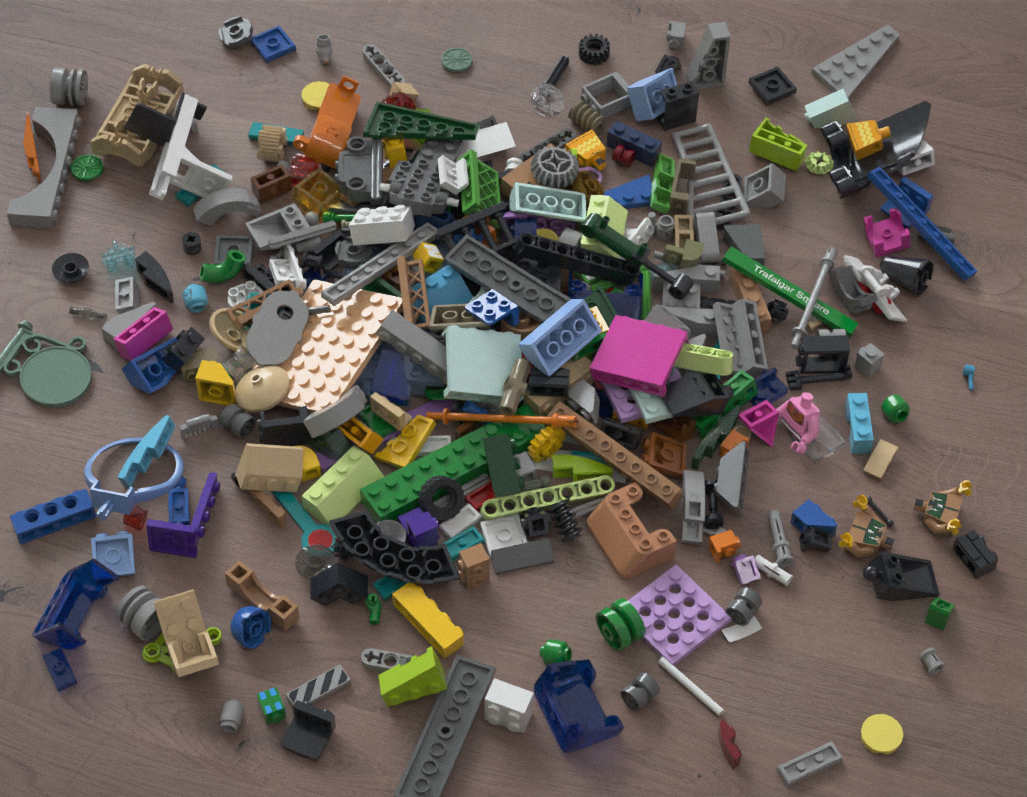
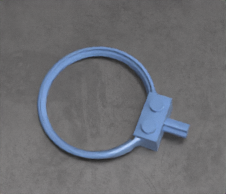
M143 438L118 440L96 451L89 458L84 468L85 481L90 488L92 507L99 509L96 517H100V520L104 521L111 512L130 515L137 503L158 498L174 488L181 479L184 469L182 457L177 450L169 444L166 445L165 449L172 453L176 459L175 472L168 481L159 485L140 488L136 492L134 487H130L126 494L102 490L100 480H97L91 473V466L95 458L104 451L121 444L138 443Z

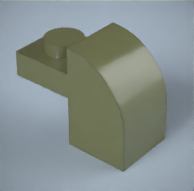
M690 239L686 240L684 248L666 244L661 261L679 266L678 269L698 266L704 244Z

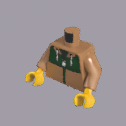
M965 480L961 482L960 487L939 492L933 491L928 502L916 499L913 510L924 513L922 523L934 534H945L950 537L952 534L957 535L959 533L958 528L962 527L957 519L963 500L962 494L970 496L972 494L970 489L972 484L970 481Z
M865 495L857 496L858 500L853 501V507L861 509L856 514L850 532L840 535V538L843 540L839 541V546L845 547L844 551L851 552L857 558L875 557L880 547L892 550L895 539L884 536L886 524L867 505L868 500Z

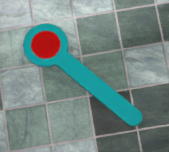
M271 491L304 532L301 538L303 550L315 558H325L332 555L334 550L331 546L334 545L335 538L337 537L331 526L316 524L291 492Z

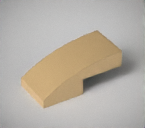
M880 439L863 471L882 480L898 447Z

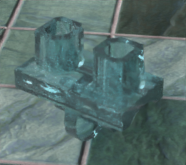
M114 240L112 241L113 246L107 248L108 253L101 254L103 265H106L109 272L117 271V262L123 260L125 267L135 266L134 246L126 248L125 243L118 245L117 241Z

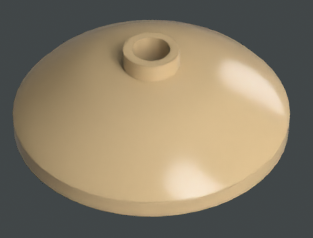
M229 308L216 310L209 321L214 337L219 343L230 350L248 353L246 338L249 331L245 329L236 330L226 314V310ZM238 310L233 312L235 318L243 315Z
M278 366L257 367L244 375L235 389V400L239 407L247 412L256 413L271 409L280 403L288 393L290 387L289 376L284 369Z

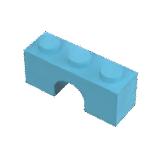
M848 393L845 413L847 422H850L849 442L851 454H871L874 439L867 393Z

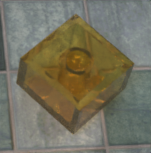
M318 168L295 186L293 201L307 212H316L320 221L323 218V213L329 211L328 207L340 201L339 198L342 193L339 191V185H335V179Z

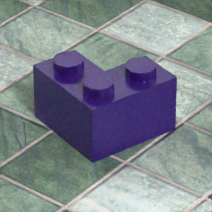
M416 508L398 516V523L406 531V541L409 546L419 548V546L438 545L439 534L437 529L439 524L436 518H432L428 511L422 513L420 508Z

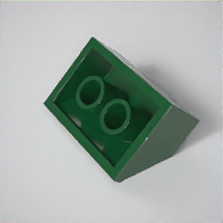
M509 434L482 438L494 496L499 498L523 493L525 481L523 477H520L518 470L521 469L519 457L516 458L514 450H517L515 438H512Z

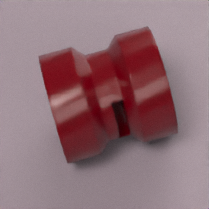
M619 144L614 150L612 160L617 163L621 162L629 168L635 160L636 152L631 149L627 150L625 146Z

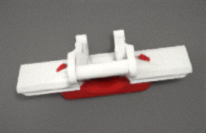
M844 255V263L852 265L860 288L865 293L877 295L878 301L872 303V309L877 314L884 313L889 320L907 322L908 320L892 301L899 295V289L897 287L894 288L892 285L884 284L889 279L886 273L882 275L881 270H877L873 266L863 265L858 258Z

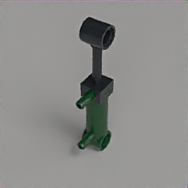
M590 213L580 226V232L585 237L595 238L627 260V266L638 272L643 265L670 283L669 293L673 298L683 300L694 285L693 280L689 276L679 274L676 278L672 277L647 259L651 250L648 249L649 246L646 242L639 246L608 226L610 221L608 216L602 218L597 213Z

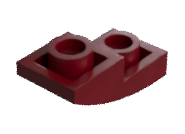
M723 719L720 721L718 729L719 742L726 760L734 769L740 765L742 754L739 747L734 745L736 737L734 728Z

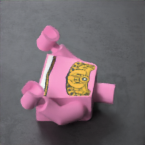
M807 392L802 393V396L790 398L776 409L779 412L777 423L781 416L780 421L801 441H795L791 444V449L798 454L806 452V444L817 438V434L820 431V410L812 403L813 395Z

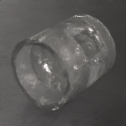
M240 345L234 352V358H229L223 367L230 375L240 381L249 372L248 370H253L257 364L249 355L247 348Z

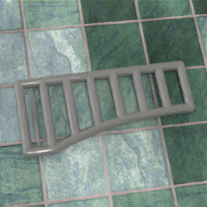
M705 124L673 132L672 138L681 159L688 158L692 161H697L718 155L720 161L696 167L695 174L723 168L725 174L697 181L686 179L687 194H689V206L686 215H693V230H695V213L714 212L740 205L741 212L715 218L716 225L749 217L751 215L749 207L712 125ZM706 131L709 137L682 143L680 139L681 137ZM711 143L714 146L712 150L688 156L685 151ZM729 180L731 185L694 195V188ZM734 193L736 199L694 209V202Z

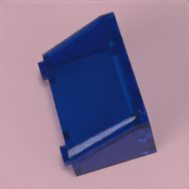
M590 659L549 663L534 684L535 697L564 753L576 752L618 736L624 729L622 721L617 715L606 717L591 688L596 678V671Z

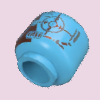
M190 284L184 289L182 297L185 308L194 313L203 311L208 305L206 289L197 284Z

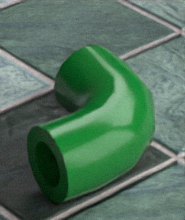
M230 250L225 261L221 264L203 263L200 269V281L221 283L230 280L242 269L246 260L245 255L238 250Z

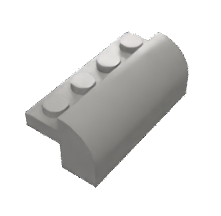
M741 298L732 305L721 302L713 304L720 349L733 353V371L731 374L735 375L742 369L750 376L755 377L768 370L756 301Z

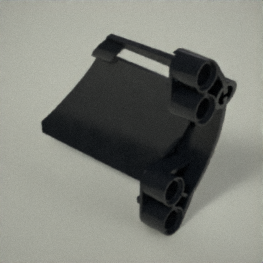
M923 101L876 122L878 129L888 126L891 137L882 139V150L860 160H856L848 135L845 136L841 124L837 123V120L820 126L830 148L832 160H834V170L829 171V175L834 186L837 187L840 199L867 188L872 182L867 177L870 171L878 167L885 170L897 165L885 171L888 175L911 163L910 159L915 157L925 134L931 110L929 102Z

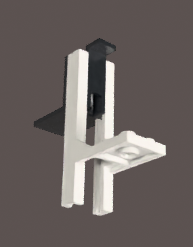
M183 92L169 116L138 102L124 129L163 146L149 195L163 200L169 183L204 198L210 193L226 189L232 180V175L199 161L185 147L193 118L201 120L207 106L199 103L198 99ZM180 163L189 166L185 176L177 173Z

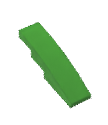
M661 153L657 155L650 207L667 214L670 209L669 199L675 176V160Z

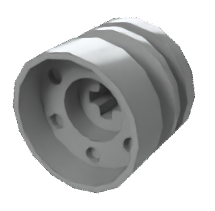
M54 68L50 79L51 102L53 104L66 105L69 98L70 105H76L77 103L78 106H84L88 94L86 70L79 69L77 71V69H72L69 75L67 68Z
M144 585L137 586L121 600L116 610V619L127 628H131V631L141 640H150L162 631L153 603L160 600V598H156V595Z

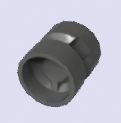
M230 404L221 413L219 423L227 430H231L240 439H244L253 431L256 419L248 413L244 414L243 409L236 404Z
M742 587L735 595L734 600L726 608L725 613L732 617V622L740 626H746L753 618L754 613L762 605V598L754 590Z
M641 672L633 679L632 683H629L621 690L620 695L629 708L639 712L647 705L648 701L659 694L660 688L650 675Z

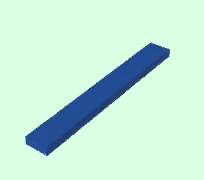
M881 167L868 173L867 177L964 281L973 277L978 272Z

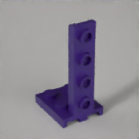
M211 472L208 474L191 526L148 519L146 529L149 551L192 558L197 557L199 540L204 537L205 523H208L210 519V508H214L215 494L219 493L220 481H218L217 473Z

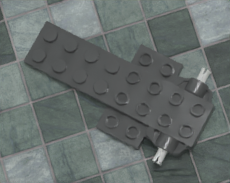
M426 139L414 164L398 160L388 184L381 183L379 190L389 192L390 203L396 206H411L413 215L432 217L433 214H442L447 206L458 207L461 192L455 195L440 185L438 158L443 155L455 163L466 140Z

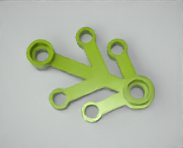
M216 627L206 630L210 639L217 637L211 640L212 645H218L222 640L221 631ZM161 633L155 643H149L144 647L142 651L143 659L148 663L159 661L171 667L175 673L170 657L166 655L168 650L166 645L163 646L165 640L163 633Z

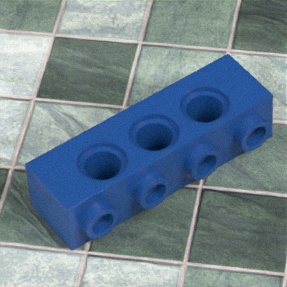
M86 488L10 515L20 545L96 518L95 509L92 507L91 498Z

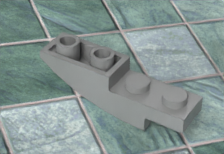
M684 470L682 485L684 497L681 508H683L681 543L701 545L703 523L705 521L703 472Z

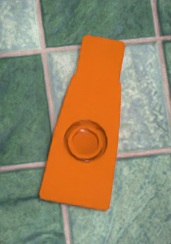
M27 113L23 141L28 167L32 169L33 177L37 176L38 182H42L29 113Z

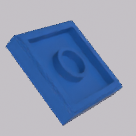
M280 26L253 36L250 41L266 63L296 51V45Z

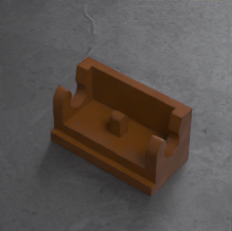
M691 416L671 417L652 422L651 425L677 442L682 443L692 439L697 420Z

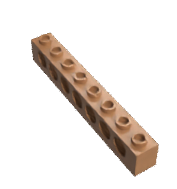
M559 401L547 415L548 417H551L554 413L570 416L576 415L577 421H569L577 422L576 428L561 427L566 435L632 483L637 482L643 491L672 511L684 497L680 487Z

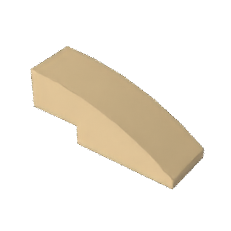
M674 215V246L684 248L687 239L694 241L693 215Z

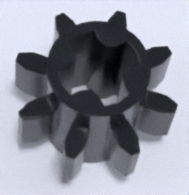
M775 299L767 304L773 322L779 323L787 318L789 313L788 309L785 308L787 303Z
M335 538V543L331 546L335 552L333 556L340 557L341 560L345 561L347 556L354 557L345 549L338 538Z

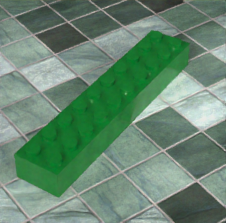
M528 404L518 408L514 414L537 416ZM490 422L361 488V503L376 523L383 520L398 522V516L420 508L421 505L418 501L419 491H421V486L426 483L425 481L431 479V477H437L438 475L446 476L456 480L462 486L481 474L489 475L490 472L482 438L509 434L516 440L517 450H514L515 454L529 451L527 448L531 445L530 441L535 438L536 434L540 433L541 429H546L544 424ZM444 488L435 491L433 502L449 494V491Z

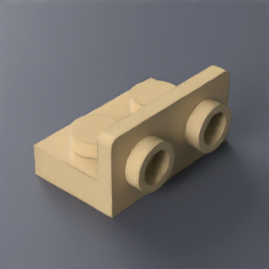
M376 392L370 396L371 411L399 431L412 420L411 415L392 403L385 396H380Z

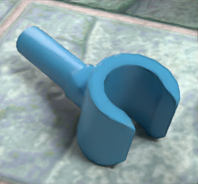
M965 364L963 375L968 376L969 390L973 391L975 367Z

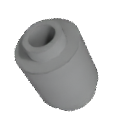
M229 700L224 703L219 722L221 730L235 733L240 728L245 709L240 701Z

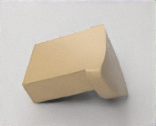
M393 82L389 102L398 103L403 99L416 100L419 94L411 84Z

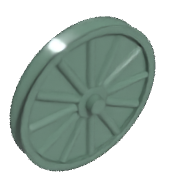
M450 48L443 53L441 62L443 67L451 72H462L471 66L472 55L463 48Z

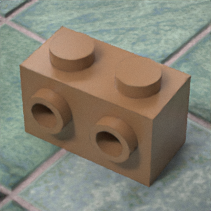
M480 543L459 551V560L457 561L459 571L457 573L460 577V582H464L468 589L478 587L483 582L489 581L490 559L482 544Z

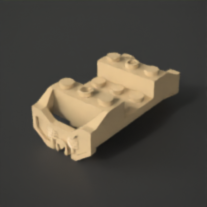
M147 64L134 68L132 76L96 137L91 140L93 154L98 156L112 154L127 159L133 165L142 167L152 157L157 148V143L124 129L125 124L138 102L169 116L181 93H184L183 81L170 70L164 69L162 71L160 68L155 71L154 66L150 69V66ZM158 86L167 88L173 94L159 91Z

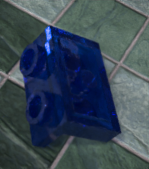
M775 367L764 371L761 376L755 379L758 394L749 400L753 406L765 400L771 404L788 393L789 388L776 376L777 369Z

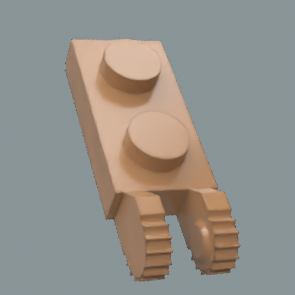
M249 490V496L279 528L287 525L285 510L274 503L270 494H265L262 490Z

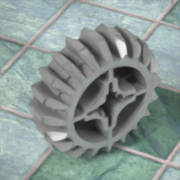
M551 145L550 148L544 146L543 150L538 149V152L534 153L530 164L533 179H537L538 184L543 183L544 187L548 185L550 188L557 187L559 189L560 186L565 188L567 184H572L579 173V163L576 155H572V151L567 152L566 147L560 149L559 145L557 148H553Z

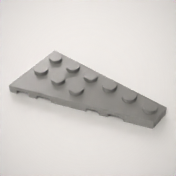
M886 25L813 67L812 74L833 92L844 89L849 99L852 93L856 92L857 87L874 70L876 64L883 59L884 54L897 42L900 34L890 25Z

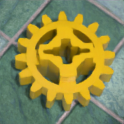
M548 425L546 429H541L540 433L536 434L535 438L530 441L531 445L528 446L527 449L529 451L527 453L535 462L538 461L539 463L542 460L546 461L548 458H552V454L558 452V449L563 446L562 442L566 440L564 437L566 433L561 427L554 429Z

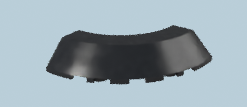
M368 510L329 520L334 534L345 549L359 562L382 575L418 584L445 583L459 580L460 578L446 544L419 546V548L407 546L402 541L386 536L374 522Z

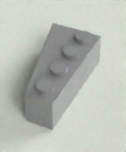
M726 22L708 24L686 77L688 82L692 81L697 89L725 85L731 38Z

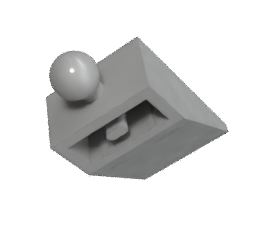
M293 203L249 221L245 225L260 250H273L268 246V239L314 226L319 222V216L316 212L311 211L304 218L297 205ZM292 243L291 247L296 248V244Z

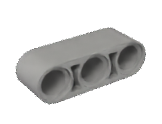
M714 212L695 213L694 221L697 242L704 244L700 264L718 263L720 261Z

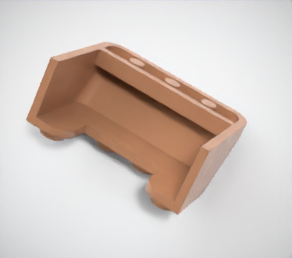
M637 482L608 494L587 518V529L617 575L623 579L633 578L675 558L677 541L672 533L666 529H659L649 534L630 505L642 499L643 492Z

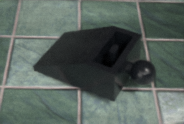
M696 372L666 384L667 392L661 398L672 417L722 415L729 400L733 397L734 391L731 386L722 385L716 374Z
M880 552L863 570L865 580L873 582L877 599L901 601L938 597L940 595L930 560Z

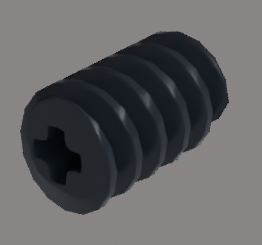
M570 498L550 505L552 508L548 511L549 514L555 513L551 520L558 521V523L554 527L562 528L558 535H565L561 543H566L582 536L579 533L583 530V527H576L580 521L573 520L577 515L576 512H569L573 505H566Z

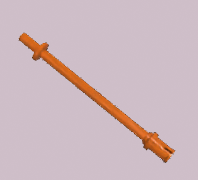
M444 408L443 412L426 413L427 418L442 420L444 425H448L449 421L453 420L549 424L554 429H559V427L576 428L577 422H569L577 421L576 415H560L559 413H554L551 417L450 413L449 408Z

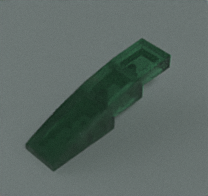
M737 405L709 430L692 457L691 469L698 471L705 456L713 458L718 445L722 444L736 426L741 406Z

